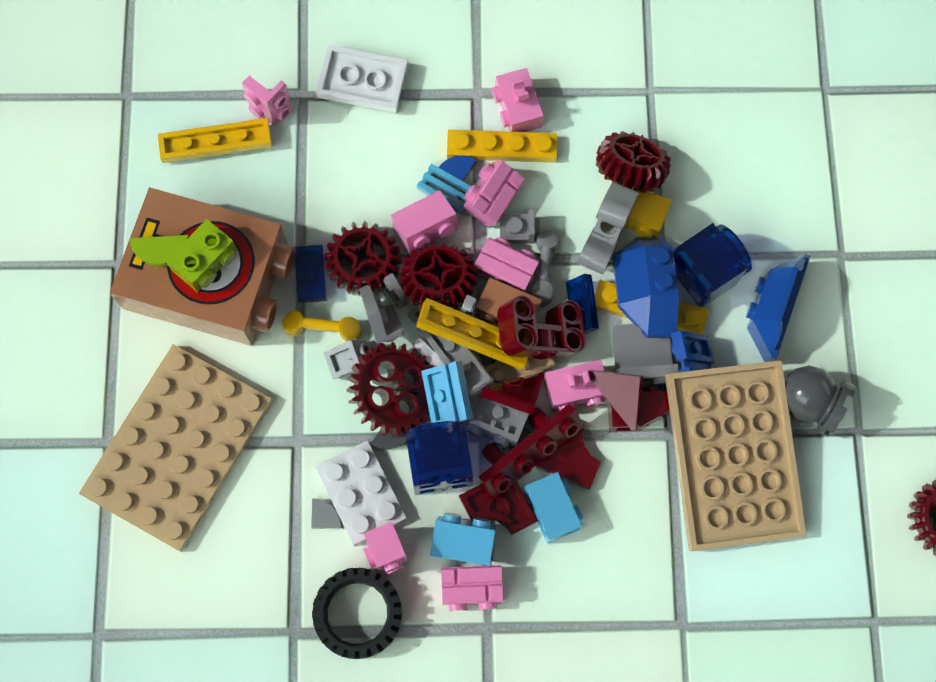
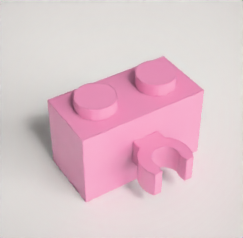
M524 68L496 76L495 87H492V95L495 103H500L501 105L500 119L503 127H508L509 132H527L541 128L544 115L528 69Z
M602 360L545 372L543 380L551 411H560L567 404L572 405L576 409L578 405L587 404L588 407H595L605 403V396L590 379L588 371H604Z

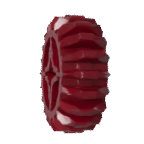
M621 131L620 134L613 132L611 136H606L596 152L595 165L599 168L598 172L604 175L605 180H611L634 191L639 190L642 193H646L647 190L654 192L656 188H661L662 184H664L670 173L671 158L667 155L668 151L661 149V144H655L652 138L647 139L643 135H635L634 132L627 134Z
M365 220L361 228H357V224L352 222V230L348 231L346 227L342 226V236L334 233L332 237L335 243L330 242L327 244V249L330 252L324 254L325 260L328 261L325 265L326 271L331 272L329 275L331 281L338 280L337 287L339 289L347 285L346 291L349 295L353 293L354 289H357L358 296L361 297L359 289L367 285L371 287L374 295V287H378L380 291L385 290L383 280L391 273L398 275L399 269L396 265L401 264V258L396 255L400 253L399 246H393L396 243L395 237H387L388 230L386 228L378 232L379 226L376 223L370 229ZM363 241V242H362L360 245H358V246H350L351 244H353V243H355V242ZM374 243L385 252V261L380 260L379 256L373 254ZM367 253L368 260L364 259V262L359 264L358 257L360 256L361 258L362 255ZM341 257L346 258L347 262L353 264L351 275L341 267ZM368 271L377 272L371 276L363 277Z
M432 241L431 247L427 248L422 245L420 252L412 249L411 257H405V266H402L400 281L406 298H410L413 306L419 304L420 309L426 298L456 310L458 303L463 304L467 295L472 297L474 288L477 285V269L472 257L467 256L465 249L458 251L456 244L447 247L445 241H443L441 246H436L434 241ZM436 272H439V277L441 278V283H440L439 280H438V277H437Z
M934 480L932 485L928 483L923 485L922 492H915L913 496L917 501H912L908 505L915 512L907 514V518L915 521V524L910 525L909 529L911 531L917 530L919 533L915 536L914 540H924L923 549L929 550L933 547V555L936 556V480ZM929 515L933 519V526L930 524Z

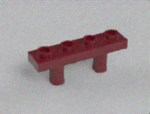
M567 404L551 418L539 407H534L532 415L529 414L527 419L536 430L507 454L495 443H489L483 448L482 455L492 466L479 475L478 478L493 499L506 492L510 486L525 474H528L547 456L553 454L558 447L575 436L584 427L576 409L572 405Z

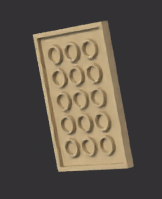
M172 344L78 494L182 552L273 400Z
M782 360L665 374L689 551L807 536Z

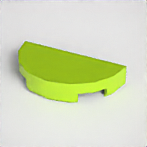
M189 235L129 238L131 249L139 260L145 262L148 266L162 268L168 266L166 261L189 238Z

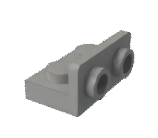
M368 285L361 287L359 291L376 343L392 342L398 337L404 336V331L394 305L383 306L379 293L373 295L371 287Z
M481 394L473 398L470 402L473 419L465 420L462 423V427L466 428V432L477 438H482V436L491 438L493 443L504 449L517 446L529 414L482 398Z

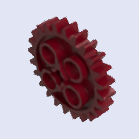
M391 342L387 349L383 343L379 344L376 350L371 347L366 351L367 356L362 354L357 358L360 364L356 363L351 367L356 374H351L347 378L354 385L347 388L346 392L353 393L355 396L348 402L349 404L358 405L353 414L362 413L364 415L361 424L371 421L370 431L381 427L382 436L388 434L390 429L393 437L400 435L401 431L404 435H408L411 433V428L417 431L421 428L420 423L425 424L430 421L427 415H430L421 371L433 368V365L424 366L423 362L426 356L416 358L417 349L414 348L408 353L406 352V344L399 346L398 350L395 342ZM378 366H382L387 370V378L379 374ZM406 373L413 377L414 385H410L406 381ZM370 381L379 386H372ZM409 392L416 393V394H417V398H416L414 395L410 394ZM373 393L381 397V406L374 403L372 399ZM400 401L407 403L409 407L408 413L401 410Z

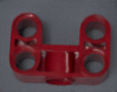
M517 296L498 309L497 318L502 350L508 356L563 360L581 352L586 345L583 314L580 306L575 301L566 300L549 309L545 315L546 324L536 322L534 304L527 296Z

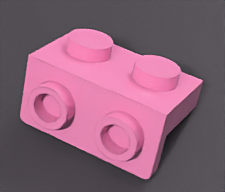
M250 75L242 82L245 92L244 97L249 104L248 109L258 119L262 117L268 118L269 123L275 126L279 120L283 121L289 115L292 105L287 86L283 81H280L271 91Z

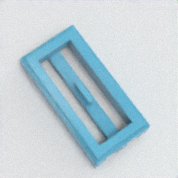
M432 163L428 167L427 173H424L423 179L417 184L418 190L431 195L437 191L426 185L430 182L464 203L467 200L464 198L465 195L432 175L437 176L464 193L471 187ZM444 195L454 211L464 216L466 211L463 209V206Z

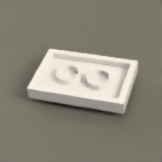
M328 44L316 89V97L396 113L408 61Z
M368 440L315 466L353 546L366 541L365 532L392 522L395 526L407 520Z

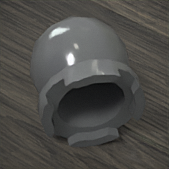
M810 365L795 368L784 378L789 415L794 420L800 422H817V432L829 437L830 432L833 433L844 417L847 409L842 406L847 396H854L856 386L846 380L840 385H836L833 377L823 368Z

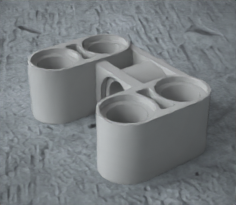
M616 182L611 183L597 212V223L582 249L577 264L602 275L604 274L639 192Z

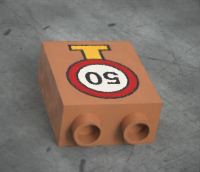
M149 187L130 238L189 235L190 237L208 219L233 240L237 248L235 258L229 265L222 266L215 273V279L208 287H202L197 293L172 272L169 266L162 268L152 267L139 260L131 249L129 240L109 293L124 310L252 346L257 330L269 333L275 321L278 300L269 298L275 277L287 280L295 260L296 248L287 245L281 224Z

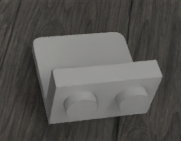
M635 324L614 326L612 328V343L616 373L642 375L643 381L653 380L654 385L666 384L665 374L678 373V364H672L670 338H646L641 332L642 330Z

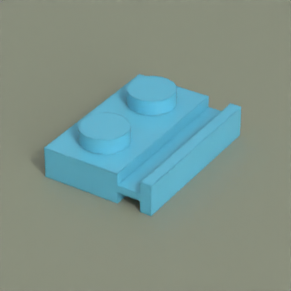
M455 361L421 371L432 428H439L473 419L462 361Z

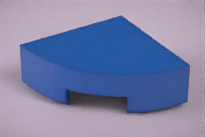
M464 155L454 156L445 160L439 168L464 182L476 164V159Z

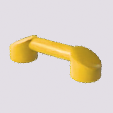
M291 311L285 315L282 321L284 331L290 336H299L305 329L339 332L340 337L344 341L349 342L351 340H358L362 334L360 323L353 317H344L340 321L307 318L303 317L299 311Z

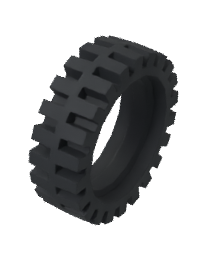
M348 568L329 577L322 587L319 588L313 602V626L321 642L333 653L348 659L369 658L382 652L395 639L402 620L400 597L392 583L378 572L366 568ZM363 583L374 587L382 595L387 605V619L383 629L375 638L365 643L352 644L341 640L332 631L328 622V608L332 598L340 589L350 584Z

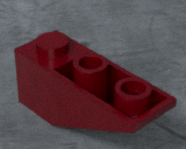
M659 387L644 388L641 394L639 430L633 431L607 400L609 432H638L670 414L667 391H661Z

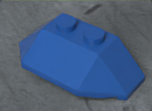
M635 238L614 254L612 258L618 308L633 324L642 330L641 332L646 338H671V333L677 331L679 290L673 246L664 238Z
M804 254L768 271L764 278L760 276L754 290L755 293H758L756 302L750 303L746 313V318L750 319L747 330L764 362L775 361L778 357L811 257L810 255Z

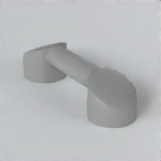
M549 230L540 232L536 239V247L541 252L538 281L532 286L530 295L542 300L540 307L549 305L554 294L549 278L552 253L558 247L559 237L556 233Z

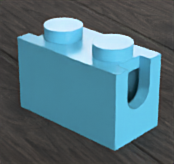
M558 472L524 487L525 495L538 519V525L547 544L580 530L579 528L582 527L580 522L584 521L578 505L573 506L568 495L572 494L565 477L561 479Z
M444 513V516H438V519L435 521L430 556L490 566L497 526L490 525L491 520L484 518H473L472 522L461 520V515Z

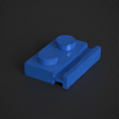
M683 330L671 333L672 353L676 360L682 364V369H679V372L712 369L711 364L715 362L708 335Z

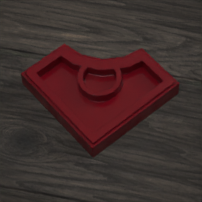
M583 427L575 436L558 447L553 454L547 456L536 465V468L549 474L558 472L561 479L565 477L567 481L590 490L601 461L591 456L585 447Z
M515 482L496 499H493L487 493L483 484L459 495V499L472 522L473 518L495 521L504 526L511 535L538 522L518 482Z

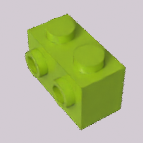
M206 219L166 263L172 272L198 293L202 287L206 288L213 282L216 276L215 273L222 266L225 267L233 261L237 248L231 238Z

